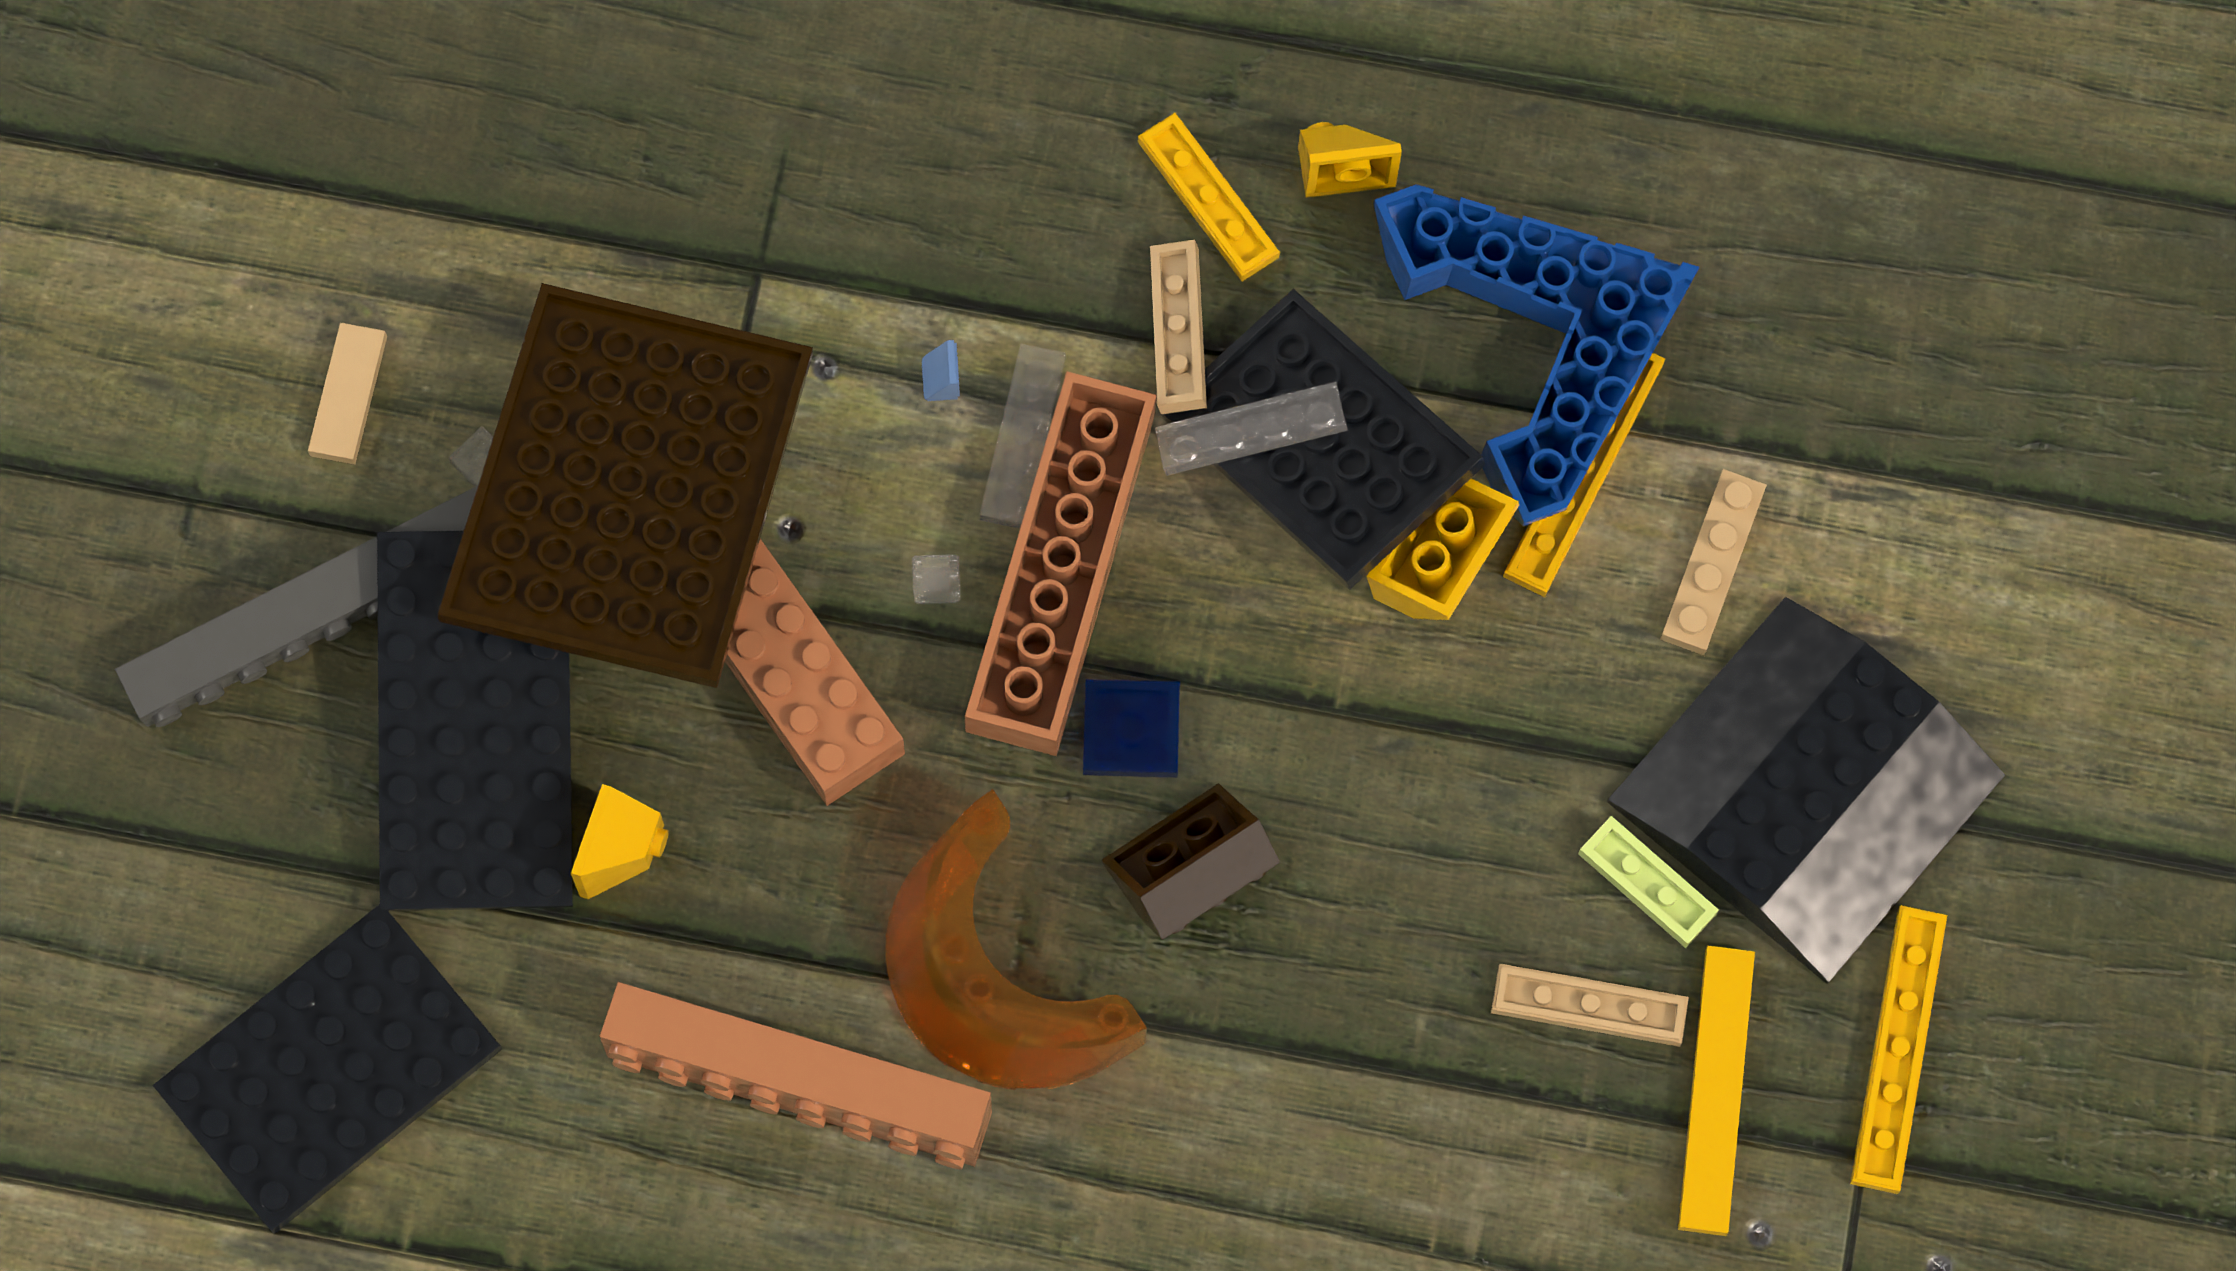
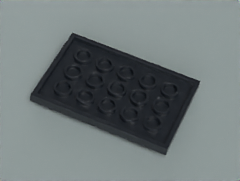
M1294 288L1205 368L1207 408L1161 414L1162 418L1349 590L1486 465L1484 457Z
M379 904L152 1086L270 1231L276 1234L502 1050V1047L390 912L380 911Z

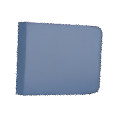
M954 340L944 342L926 354L922 359L925 400H956L960 396L957 343H954Z

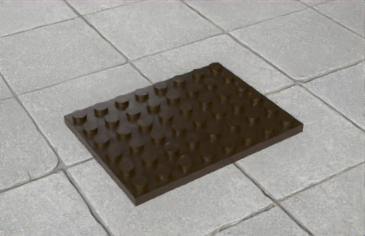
M541 283L438 611L439 622L717 688L812 360L813 347Z

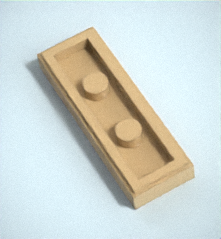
M340 323L308 448L310 456L356 464L387 340L385 331Z

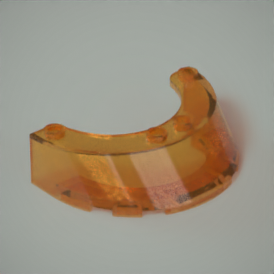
M992 789L961 814L914 865L902 883L889 916L886 933L885 954L891 991L902 1017L915 1037L932 1055L946 1066H951L959 1072L977 1079V1082L1004 1089L1016 1090V1088L1036 1089L1046 1087L1047 1089H1054L1071 1085L1099 1073L1145 1045L1147 1027L1133 1005L1126 998L1119 995H1106L1096 999L1075 1002L1044 999L1013 985L1000 974L987 958L977 937L974 925V894L979 876L985 864L996 848L1007 838L1010 831L1008 812Z

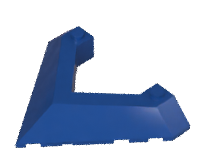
M1417 184L1374 200V208L1386 261L1404 300L1447 285L1566 333L1529 425L1486 441L1481 454L1486 464L1482 469L1491 488L1519 501V507L1513 517L1522 526L1565 511L1693 281L1699 266L1682 262L1681 265L1654 258L1655 254L1620 243L1612 245L1597 240L1598 237L1527 216H1523L1522 219L1496 212V207L1462 197L1458 201L1434 194V189Z

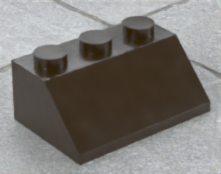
M1219 783L1102 859L1105 868L1139 917L1161 940L1171 934L1182 931L1189 922L1210 908L1221 905L1230 895L1248 883L1259 880L1268 870L1280 863L1260 820Z

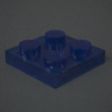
M1086 679L1083 775L1177 778L1180 682Z

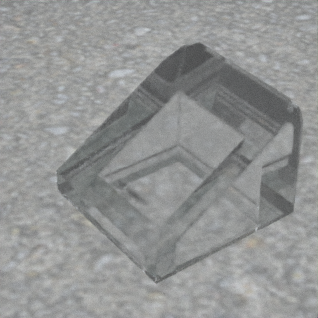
M954 554L912 557L915 603H957L960 601L959 556Z

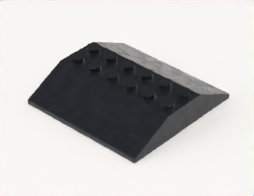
M1785 597L1610 796L1607 802L1828 984L1998 785L2005 774L1937 699L1873 647Z

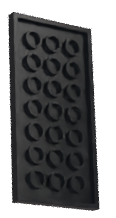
M464 531L377 532L380 911L573 907V878L571 875L573 862L570 653L439 622L438 611Z

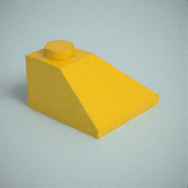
M1329 122L1316 123L1307 129L1300 130L1298 150L1306 198L1396 187L1402 153L1400 143L1348 125L1334 126Z
M602 784L571 871L580 897L590 899L648 870L653 856L661 857L666 846L669 831L663 829L664 823L660 812L611 786Z

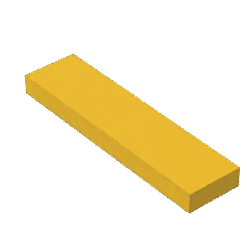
M1173 113L1138 136L1139 145L1242 282L1279 258L1280 251L1176 113Z

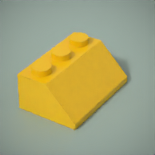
M1470 479L1368 573L1366 577L1373 598L1413 619L1449 620L1519 507V501L1476 480Z

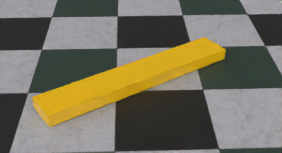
M1652 353L1567 509L1528 525L1504 572V578L1543 597L1546 596L1664 365L1665 358Z
M1902 905L1898 908L1850 1182L1852 1185L1898 1194L1901 1190L1948 915Z
M1707 946L1705 949L1678 1230L1727 1236L1729 1231L1755 958L1754 951Z

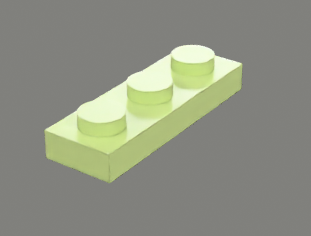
M1612 816L1579 850L1578 854L1685 948L1719 911L1718 908Z

